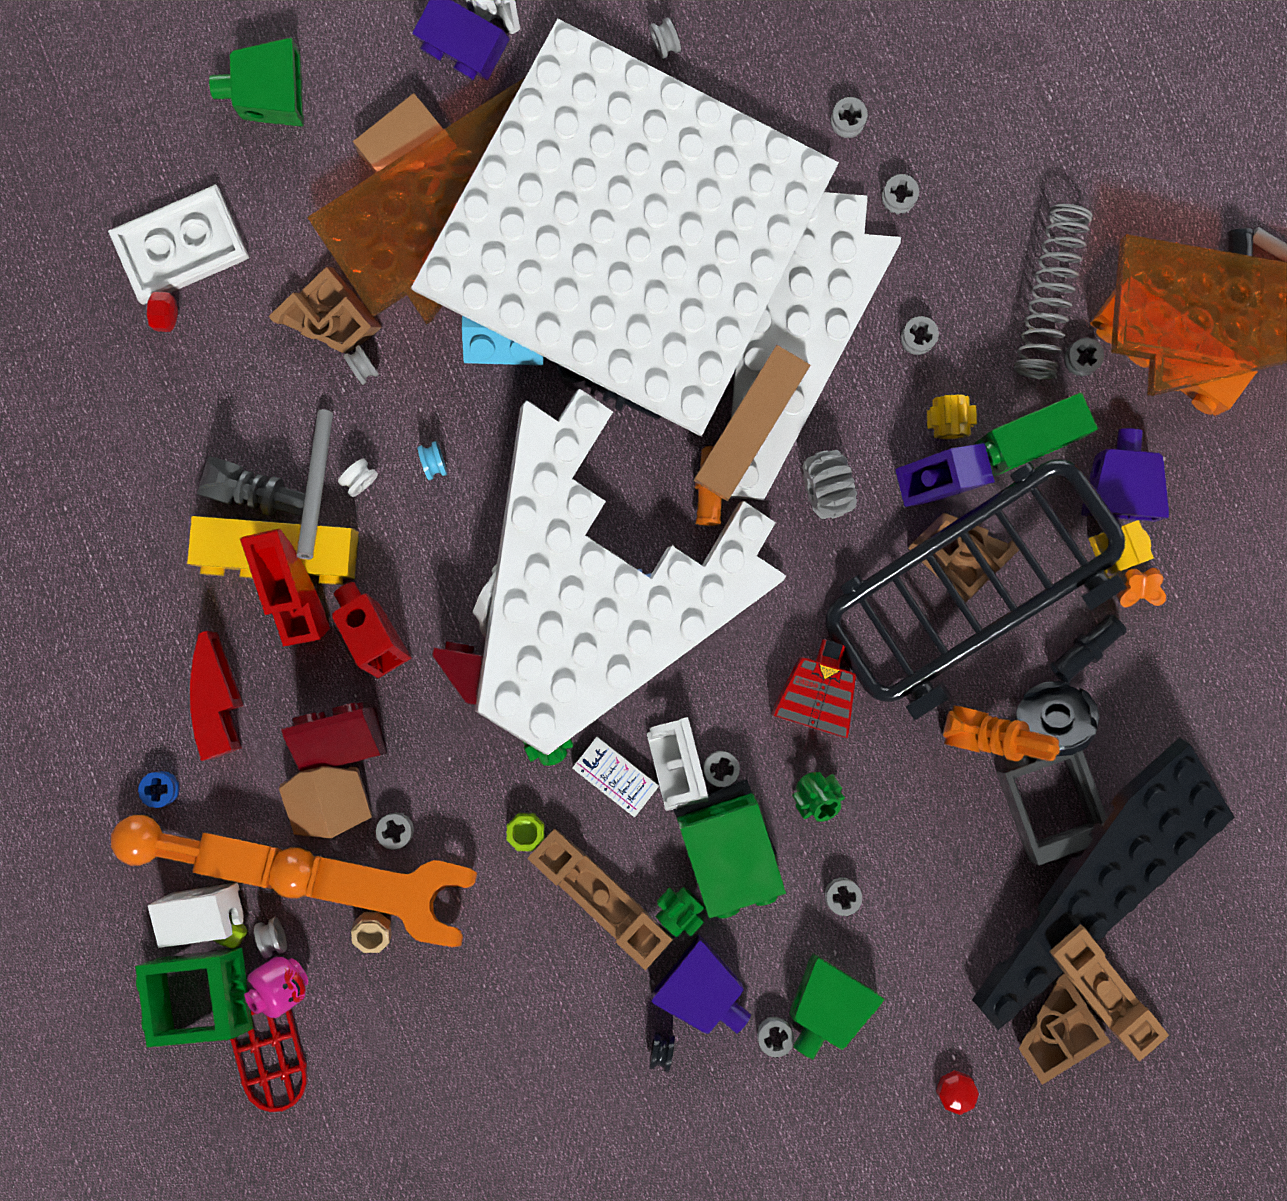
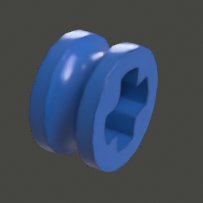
M159 771L149 773L139 783V798L145 805L153 808L170 805L179 795V781L170 772ZM158 778L161 779V785L167 784L168 792L162 794L160 800H157V794H151L150 790L151 785L158 783Z

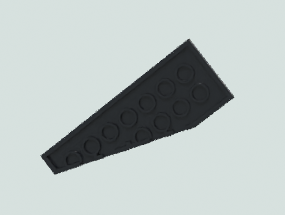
M1179 737L1117 793L1110 803L1115 807L1111 815L1103 825L1098 822L1089 833L1093 840L1082 856L1072 857L1036 908L1041 914L1030 929L1023 927L1016 936L1015 940L1019 943L1009 959L997 963L973 997L972 1001L997 1030L1012 1020L1020 1010L1063 973L1051 955L1050 950L1080 924L1087 930L1095 942L1102 939L1110 929L1128 913L1132 912L1140 902L1158 886L1162 885L1170 875L1187 860L1191 859L1200 848L1217 833L1221 832L1235 818L1191 744Z

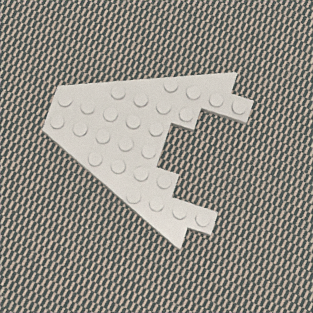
M581 389L575 392L558 421L528 401L523 403L520 408L475 708L477 713L547 755L784 581L786 575L757 556L775 522L745 501L737 504L702 565L675 547L670 546L665 550L650 577L644 575L585 536L606 501L572 478L613 411Z

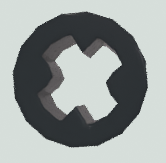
M655 1032L649 1069L654 1070L655 1067L661 1066L664 1072L669 1073L674 1051L675 1035L663 1038L659 1032Z

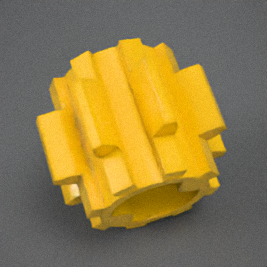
M944 395L932 399L933 407L927 410V428L934 429V438L959 439L971 435V427L977 424L976 405H970L969 396Z

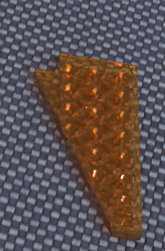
M526 77L307 217L373 317L407 296L427 325L432 322L443 306L413 291L411 287Z
M1126 234L1119 242L1111 353L1150 359L1147 395L1149 396L1286 364L1287 262Z

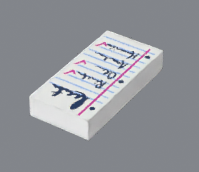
M599 737L594 739L573 766L576 772L633 817H636L659 787L655 781Z

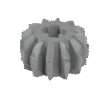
M825 450L815 453L814 456L808 457L804 461L802 477L805 482L808 501L811 502L813 511L821 519L830 517L833 519L844 516L845 513L852 511L856 507L857 491L854 485L855 480L851 473V467L848 466L844 455L838 450L829 452Z

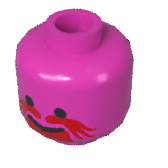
M276 956L249 974L246 980L248 992L244 994L249 1008L255 1014L262 1012L270 1018H278L305 998L308 978L302 966L295 959L290 958L287 960L284 957Z

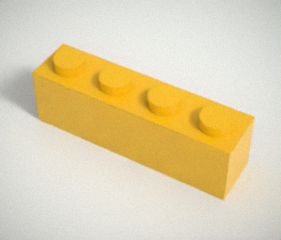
M192 516L187 564L200 567V574L224 576L225 569L240 570L239 577L252 578L240 538L281 529L297 553L301 524ZM317 526L313 558L301 559L308 575L319 576L318 583L343 585V578L355 579L359 532L352 528Z

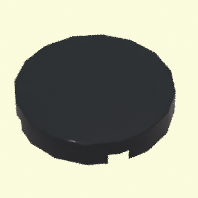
M1063 681L1043 682L1030 688L1016 711V720L1026 722L1031 732L1053 736L1059 740L1060 752L1056 757L1073 755L1086 749L1095 739L1099 726L1098 707L1090 694L1080 687L1078 690L1075 687H1071L1070 683L1067 684Z

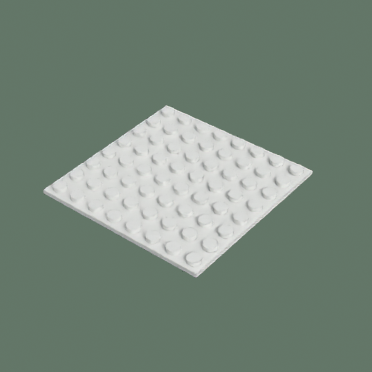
M557 19L411 288L413 291L702 437L839 162Z

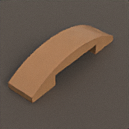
M553 829L527 858L556 886L559 885L617 940L616 943L644 970L651 965L673 940L616 881L557 829Z
M1081 924L1050 950L1054 960L1070 982L1112 1033L1139 1062L1169 1036L1150 1010L1137 999L1105 958L1106 954Z

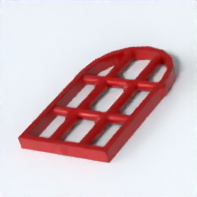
M291 1009L286 1012L290 1032L280 1034V1031L277 1032L274 1018L266 1016L272 1037L259 1040V1037L256 1038L253 1027L252 1030L248 1031L251 1043L239 1046L236 1037L230 1040L241 1078V1085L249 1101L258 1109L267 1112H282L294 1106L303 1096L308 1083L307 1063L304 1060ZM289 1038L293 1039L299 1065L289 1067V1064L286 1065L280 1041ZM272 1044V1047L275 1046L281 1070L268 1073V1070L265 1071L259 1047ZM251 1050V1054L254 1053L260 1075L251 1079H247L241 1052ZM301 1071L302 1086L295 1098L289 1074ZM281 1077V1081L284 1080L289 1098V1103L281 1106L274 1105L268 1080ZM259 1083L260 1087L263 1086L267 1104L262 1103L254 1096L250 1085Z

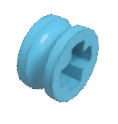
M433 441L429 448H424L422 445L417 447L419 458L428 480L434 479L436 473H441L442 476L448 475L437 441Z

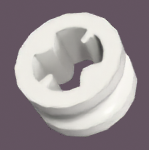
M364 458L352 464L338 480L341 486L347 485L349 487L348 493L352 497L363 492L378 476L374 469L369 470L367 468L368 462Z

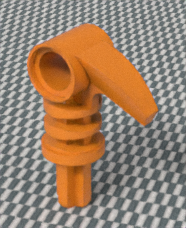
M953 705L952 711H948L943 736L945 737L944 744L978 753L983 751L987 753L992 752L1000 756L1005 755L1008 760L1019 761L1024 755L1053 761L1060 752L1059 740L1056 737L1031 732L1028 724L1024 721L1014 720L1011 722L1006 719H998L997 717L988 716V713Z

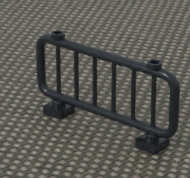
M1053 459L1041 464L1037 468H1034L1031 462L1025 464L1009 475L1014 483L866 580H863L859 574L840 586L843 595L838 597L829 606L825 615V627L833 642L845 646L843 658L853 673L856 674V678L864 690L871 697L882 702H894L910 694L913 701L909 702L906 708L915 721L951 697L943 682L934 687L930 682L932 679L1067 594L1084 585L1087 591L1081 594V597L1091 611L1127 588L1117 573L1109 577L1105 572L1121 558L1125 550L1124 532L1088 477L1075 463L1065 459ZM1063 476L1070 481L1108 538L1107 549L1089 562L1037 487L1051 477ZM1028 492L1032 493L1081 565V567L1054 584L1051 583L1002 510ZM994 514L1045 587L1043 591L1018 607L968 534V531ZM959 537L962 538L1010 610V612L983 629L933 555ZM926 559L975 631V634L950 650L946 648L899 577ZM892 581L941 653L939 657L915 672L866 599ZM858 603H860L907 674V677L892 686H884L877 681L841 625L842 615Z

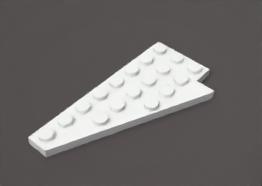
M823 193L735 369L731 418L776 345L811 365L730 498L765 499L901 243V237L865 234L867 196Z

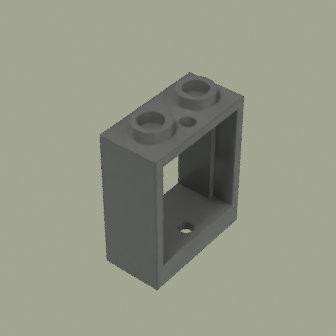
M1083 751L1069 756H1058L1053 761L1034 757L1029 759V756L1026 755L1019 761L1006 760V767L997 770L996 773L1028 861L1039 866L1086 849L1093 840L1089 833L1097 822L1103 825L1107 820V816ZM1065 761L1088 823L1037 841L1014 778Z

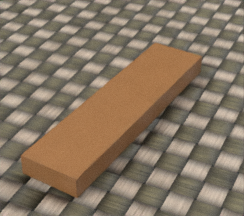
M779 345L775 346L694 479L696 483L724 500L729 501L811 365Z

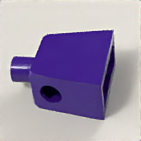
M1134 428L1119 429L1117 449H1105L1096 454L1089 478L1090 482L1116 519L1156 522L1169 518L1162 454L1141 451L1143 430ZM1083 502L1081 516L1093 517Z
M699 934L651 992V1002L706 1034H709L719 1021H722L738 1034L751 1018V1014L736 1002L744 990L742 983Z

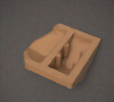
M321 766L299 771L291 779L284 781L279 786L294 835L333 838L372 818L371 807L357 767L345 769Z

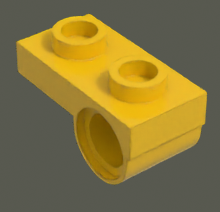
M1139 520L1121 526L1125 535V550L1121 558L1105 571L1106 573L1113 574L1154 558L1150 549V537L1142 529ZM1104 532L1088 538L1096 557L1107 549L1108 538Z

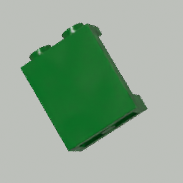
M753 793L677 817L709 919L716 916L718 918H728L736 915L740 908L753 904L757 906L768 905L775 902L778 896L786 894L761 811Z

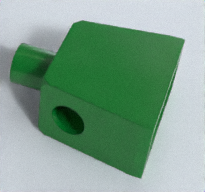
M292 38L233 50L230 53V74L210 75L209 87L212 98L214 100L231 99L232 106L241 119L304 126L301 54Z
M812 953L789 1013L794 1021L804 1026L792 1047L814 1060L825 1040L843 1050L881 1006L884 998Z

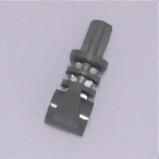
M208 456L197 494L230 505H232L233 499L235 504L242 506L248 501V508L255 510L261 505L262 513L268 516H273L279 510L300 517L303 514L306 494L285 488L282 478L273 476L267 482V476L259 473L254 478V472L243 471V467L211 456Z

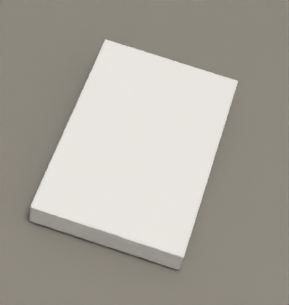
M216 184L108 231L137 300L142 305L148 302L153 292L171 293L249 259L226 202Z

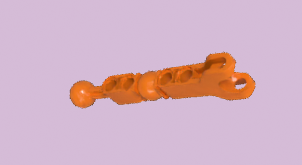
M132 815L124 818L111 833L113 853L121 862L127 865L141 866L150 862L155 857L194 864L192 873L274 889L278 895L285 898L298 899L306 895L311 898L398 916L403 921L405 929L415 940L448 947L461 946L463 934L458 928L439 922L434 914L433 902L437 894L446 887L468 888L473 886L478 874L470 868L438 860L427 862L410 874H401L318 856L314 857L310 851L301 847H290L281 850L275 847L203 833L201 841L162 833L158 823L146 815Z

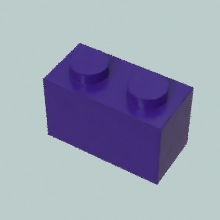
M429 0L412 33L422 43L420 50L438 61H441L443 56L455 62L454 70L473 81L476 75L487 81L489 80L510 40L501 28L452 0Z
M985 443L951 448L895 469L905 507L940 501L995 482Z

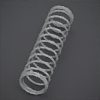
M1057 204L1049 209L1048 218L1053 224L1045 229V234L1049 239L1045 240L1041 247L1046 254L1038 259V263L1043 269L1037 271L1034 275L1039 284L1031 289V293L1036 299L1027 305L1033 314L1025 318L1024 322L1029 330L1021 334V339L1027 345L1021 346L1017 350L1019 356L1024 360L1017 361L1013 367L1017 373L1026 377L1053 379L1057 376L1056 373L1058 371L1056 368L1059 365L1056 362L1030 359L1024 356L1021 351L1022 349L1032 347L1051 353H1060L1062 351L1060 347L1054 345L1033 344L1025 339V335L1036 332L1054 338L1066 336L1064 332L1059 330L1035 328L1028 323V320L1039 317L1058 323L1069 321L1063 315L1038 313L1031 306L1037 302L1061 308L1072 306L1070 301L1064 299L1041 298L1035 293V290L1039 287H1046L1064 293L1076 291L1074 286L1069 284L1045 283L1038 277L1042 272H1049L1067 278L1079 276V273L1073 269L1063 267L1048 268L1042 264V259L1049 256L1070 263H1079L1083 260L1081 256L1074 253L1049 252L1045 248V245L1052 241L1073 248H1082L1086 245L1083 240L1078 238L1052 237L1049 234V229L1054 226L1075 233H1085L1090 230L1086 224L1092 221V213L1087 208L1074 204ZM1055 212H1074L1081 214L1086 218H1069L1056 214ZM1063 225L1078 226L1084 229H1074ZM1061 240L1074 241L1081 244H1071ZM1060 256H1069L1077 259H1068ZM1057 271H1064V272H1069V273H1073V274H1066V273H1061V272H1057ZM1027 368H1035L1039 370H1044L1046 372L1034 371Z

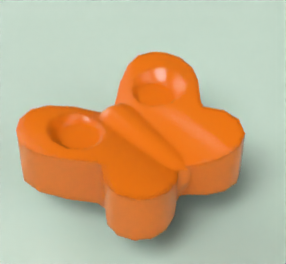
M1157 568L1148 569L1144 573L1137 569H1130L1125 574L1127 579L1125 585L1127 588L1117 594V598L1123 607H1130L1139 599H1146L1149 603L1160 606L1166 601V594L1161 587L1164 578Z

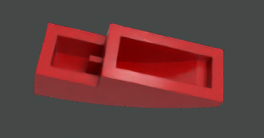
M276 529L241 537L240 542L264 614L273 615L283 647L320 640L330 629L328 620L301 559L297 557L295 549L282 530Z
M204 631L198 634L190 677V712L193 733L201 761H206L242 749L229 711L244 705L219 635L213 631Z

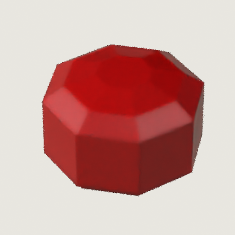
M153 292L147 302L148 324L154 331L171 332L177 323V302L170 293Z
M956 1070L941 1076L936 1089L945 1110L959 1115L974 1109L979 1096L973 1079L969 1075Z

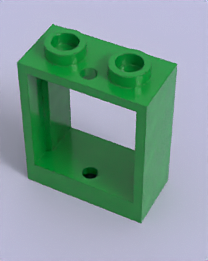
M1082 392L993 429L974 444L985 443L993 477L1075 443L1098 430L1085 398Z
M242 948L159 957L135 966L137 976L136 988L140 997L141 1025L145 1034L146 1048L231 1040L253 1029L251 1009L244 997L248 989ZM207 968L215 1025L174 1029L167 973Z

